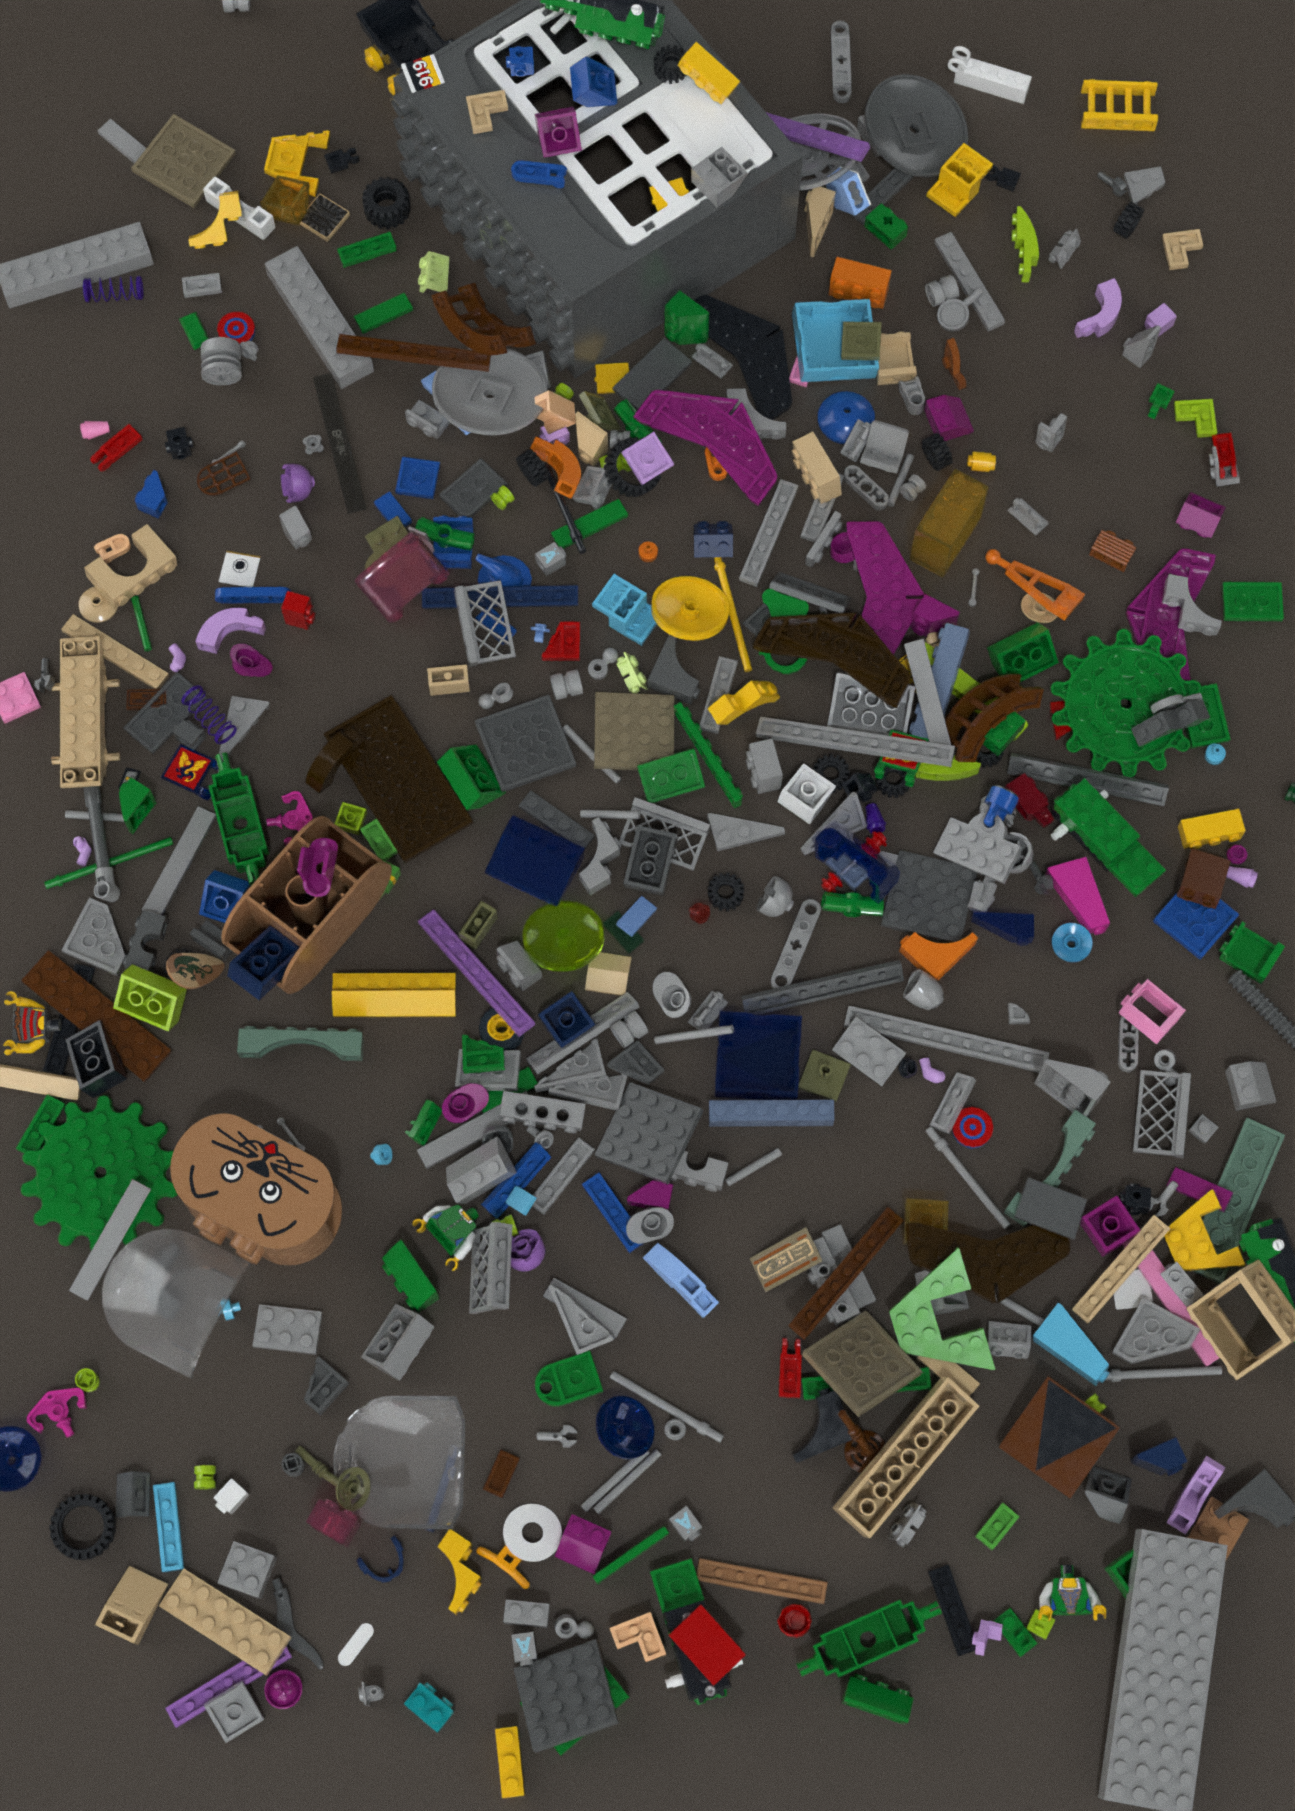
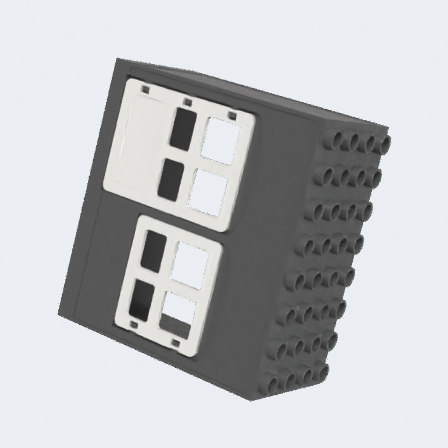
M521 0L433 53L445 83L412 93L404 72L393 77L395 95L390 97V102L398 115L393 120V123L401 136V139L397 140L396 144L404 157V160L399 162L402 172L410 182L415 179L419 180L423 185L420 189L421 194L428 206L434 208L438 205L442 209L444 214L441 217L447 230L452 235L460 232L465 239L463 247L469 258L473 262L479 259L483 261L487 266L484 269L485 276L492 287L497 289L502 286L509 295L505 298L511 311L516 316L522 313L525 314L530 321L527 326H531L535 341L540 344L545 340L552 349L549 351V356L559 371L567 368L575 379L595 367V364L603 362L664 323L665 305L679 290L692 300L702 295H708L795 239L803 156L742 83L738 84L736 89L721 105L712 100L710 95L704 89L699 88L688 75L684 76L682 81L679 78V83H675V80H673L672 84H669V80L666 83L662 82V78L659 80L657 75H655L654 56L658 50L661 51V47L664 46L667 49V45H670L671 48L677 45V49L681 47L683 52H687L695 42L699 43L731 72L672 0H641L665 7L664 14L666 17L663 34L657 39L655 47L650 46V49L635 46L636 42L632 41L631 45L619 43L615 37L610 41L598 37L597 33H594L593 36L579 33V29L575 28L577 16H573L557 34H553L550 28L565 14L564 9H560L559 12L546 9L545 5L540 3V0ZM517 46L533 47L534 75L511 76L510 68H506V56H510L509 48ZM594 54L600 55L609 68L614 70V74L621 82L616 85V105L599 107L581 106L575 110L582 150L604 136L610 135L633 162L631 166L602 184H596L574 157L580 151L543 158L534 114L539 112L526 97L558 76H562L572 88L570 67L585 56L591 57ZM676 61L664 63V66L667 68H675L678 65ZM504 90L508 111L490 114L493 131L473 134L466 96ZM644 112L652 118L670 140L648 155L643 153L622 127V125ZM723 147L745 169L747 176L733 196L716 207L698 188L684 196H679L656 167L676 154H681L693 168L717 149ZM521 160L564 165L567 167V174L564 176L565 186L564 188H556L552 185L516 181L512 177L511 167L516 161ZM639 177H645L668 205L633 227L630 226L608 197Z

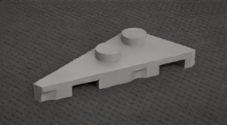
M232 696L226 722L232 721V725L237 727V731L229 741L221 744L219 754L222 762L224 761L222 753H228L229 757L238 742L241 743L250 732L251 727L259 721L258 718L262 713L269 709L270 703L268 701ZM234 728L225 731L222 740L228 737Z
M852 792L801 847L804 855L867 827L858 795L855 792Z
M713 813L707 814L717 851L785 835L784 827Z
M592 1040L588 1047L582 1051L579 1050L572 1058L563 1062L550 1076L542 1078L535 1085L536 1093L549 1090V1088H553L556 1085L564 1084L566 1086L577 1084V1081L591 1078L598 1079L606 1076L598 1040Z
M621 1073V1075L612 1077L607 1075L598 1079L577 1081V1084L556 1085L553 1088H549V1095L619 1110L628 1076Z
M554 1283L548 1286L577 1355L615 1339V1336L558 1285Z

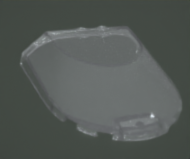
M163 1229L145 1233L125 1245L114 1257L106 1272L102 1288V1302L106 1319L116 1336L127 1346L192 1379L197 1360L235 1286L245 1271L250 1268L251 1263L188 1232Z
M384 1396L373 1399L361 1409H357L346 1421L348 1424L343 1433H340L338 1436L333 1459L334 1475L339 1478L350 1467L363 1469L369 1477V1497L360 1509L352 1512L365 1519V1522L378 1527L453 1529L463 1508L465 1417L457 1397ZM350 1473L347 1474L342 1481L350 1477ZM357 1475L356 1477H358L361 1483V1487H363L362 1480L360 1476ZM357 1494L355 1498L351 1499V1504L357 1502L361 1495Z

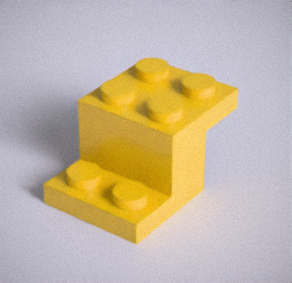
M963 143L941 167L939 180L927 192L926 197L956 217L978 194L980 182L992 169L993 163Z

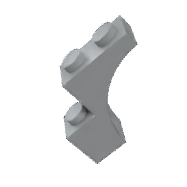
M746 388L727 389L726 398L739 399L729 415H732L742 402L760 439L771 438L777 440L785 438L786 422L774 421L758 413L749 402Z
M1169 574L1165 581L1162 603L1170 607H1181L1178 628L1186 632H1201L1207 636L1217 635L1222 621L1208 616L1196 606L1189 593L1188 577Z
M599 817L592 820V828L598 841L596 854L591 863L579 873V880L590 896L610 884V876L612 874L605 864L620 856L621 848L616 837L612 838L609 832L611 830L605 821L602 822Z

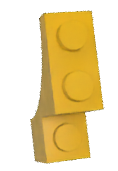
M238 191L219 194L220 206L215 220L204 231L189 236L190 247L194 246L195 249L206 247L205 244L221 246L224 245V242H227L228 238L224 219L227 218L228 221H234L242 216Z
M751 680L736 694H724L708 710L718 725H728L743 713L762 704L775 702L780 696L772 682Z
M449 1529L437 1547L449 1558L454 1568L456 1588L448 1609L457 1615L458 1612H464L469 1604L467 1599L471 1593L476 1594L482 1583L479 1582L481 1580L479 1575L461 1563L462 1560L467 1561L473 1552L470 1549L472 1544L452 1529Z

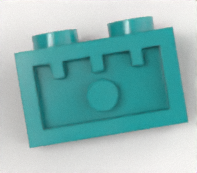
M419 1682L418 1687L404 1705L438 1733L453 1715L454 1711L451 1709L453 1704L444 1696L440 1700L434 1695L437 1690L426 1682L423 1685Z

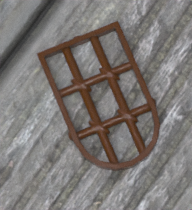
M237 452L205 466L197 475L198 488L204 494L210 496L223 494L251 480ZM236 456L239 461L227 466L225 460ZM222 462L224 467L212 473L210 467ZM241 464L243 470L231 475L230 468ZM207 469L209 474L199 479L201 473ZM226 470L229 476L217 482L215 479L216 474ZM245 473L247 478L236 483L235 477ZM211 477L214 483L202 489L199 483ZM231 479L233 485L221 490L220 484ZM215 486L218 490V492L215 493L206 492L207 490Z

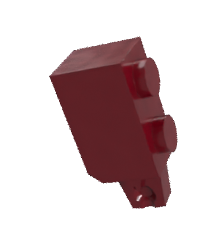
M1023 773L1005 786L1006 789L1018 795L1019 801L1015 808L1024 820L1031 821L1034 819L1043 828L1054 821L1047 808L1049 805L1047 796L1043 792L1040 793L1036 788L1035 781L1031 777Z

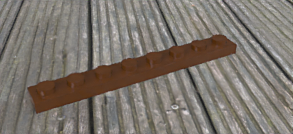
M339 334L336 353L484 372H489L491 355L482 354L474 350Z
M887 1207L788 1326L805 1340L904 1220Z

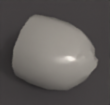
M916 969L911 973L903 993V997L916 1007L931 1010L942 1004L944 1000L943 988L934 977L921 969Z

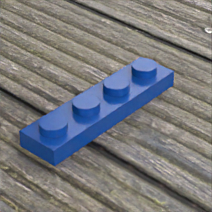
M535 1142L514 1166L517 1173L501 1182L481 1205L492 1217L498 1219L508 1208L509 1205L505 1202L514 1187L518 1186L524 1189L550 1160L551 1156L540 1144Z
M598 1173L582 1184L583 1188L628 1253L643 1245L644 1243L637 1244L628 1238L626 1226L631 1217L601 1174Z

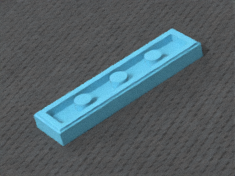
M169 1482L153 1485L162 1572L183 1570L184 1559L176 1483Z

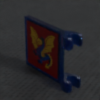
M180 744L163 772L161 779L190 791L204 800H209L211 794L207 788L201 787V784L211 768L219 772L217 760Z

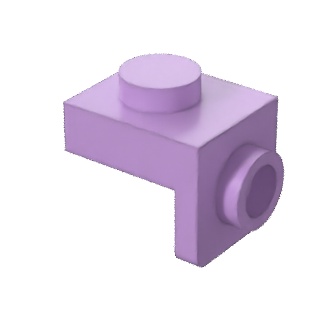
M544 426L540 427L541 434L539 438L551 444H554L555 440L564 445L570 442L569 432L566 427L551 434L547 433Z
M981 1620L979 1631H974L972 1644L976 1645L975 1654L984 1656L988 1638L1001 1640L1002 1624Z

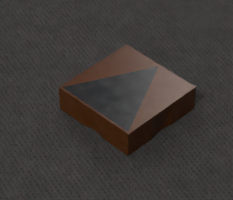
M1048 1375L1021 1416L1000 1443L999 1448L1071 1499L1120 1426L1095 1408L1090 1407Z

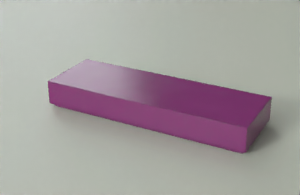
M1176 1167L1167 1183L1168 1186L1171 1181H1175L1178 1184L1176 1192L1196 1201L1213 1189L1221 1205V1209H1218L1221 1212H1225L1233 1197V1192Z

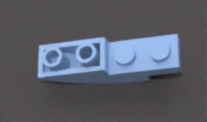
M659 1243L643 1257L654 1271L671 1288L674 1287L702 1318L719 1303L705 1288L706 1285Z

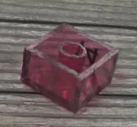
M327 1498L325 1501L319 1499L306 1523L313 1529L348 1548L361 1526L357 1521L358 1517L346 1509L344 1512L339 1511L340 1507Z

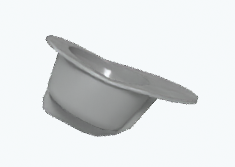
M671 972L659 974L654 979L652 985L656 1000L667 1016L672 1018L683 1016L689 1011L692 1003L690 992L676 974Z
M649 1207L634 1214L629 1219L626 1233L628 1238L637 1244L661 1239L671 1232L674 1226V1219L667 1209Z

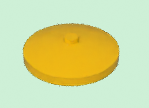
M680 576L663 582L655 590L651 602L653 619L662 630L679 639L692 641L708 639L718 634L725 627L730 610L727 597L720 588L705 579L693 576Z

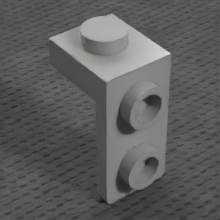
M1213 446L1212 454H1209L1210 466H1213V468H1210L1211 479H1215L1216 487L1240 483L1237 465V477H1232L1231 466L1224 467L1225 478L1220 479L1216 446Z

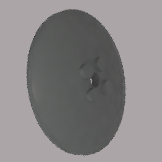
M909 74L892 76L877 85L867 100L865 125L872 144L888 163L904 173L917 177L939 176L940 169L963 143L966 145L968 143V128L959 105L945 89L929 79ZM909 127L915 129L916 133L911 132Z

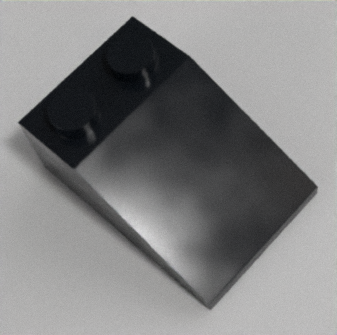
M99 1020L65 1039L79 1088L90 1097L95 1098L128 1079L123 1062L102 1021Z

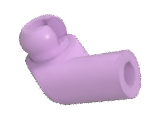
M929 1058L919 1060L923 1077L933 1083H940L945 1080L944 1072L932 1068Z

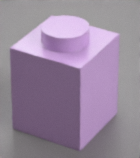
M1163 303L1147 315L1144 325L1146 329L1159 325L1161 327L1160 336L1174 325L1177 316Z

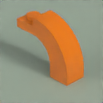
M536 436L530 450H533L540 460L547 462L555 469L558 481L554 491L571 499L581 479V468L576 456L558 440L551 444Z

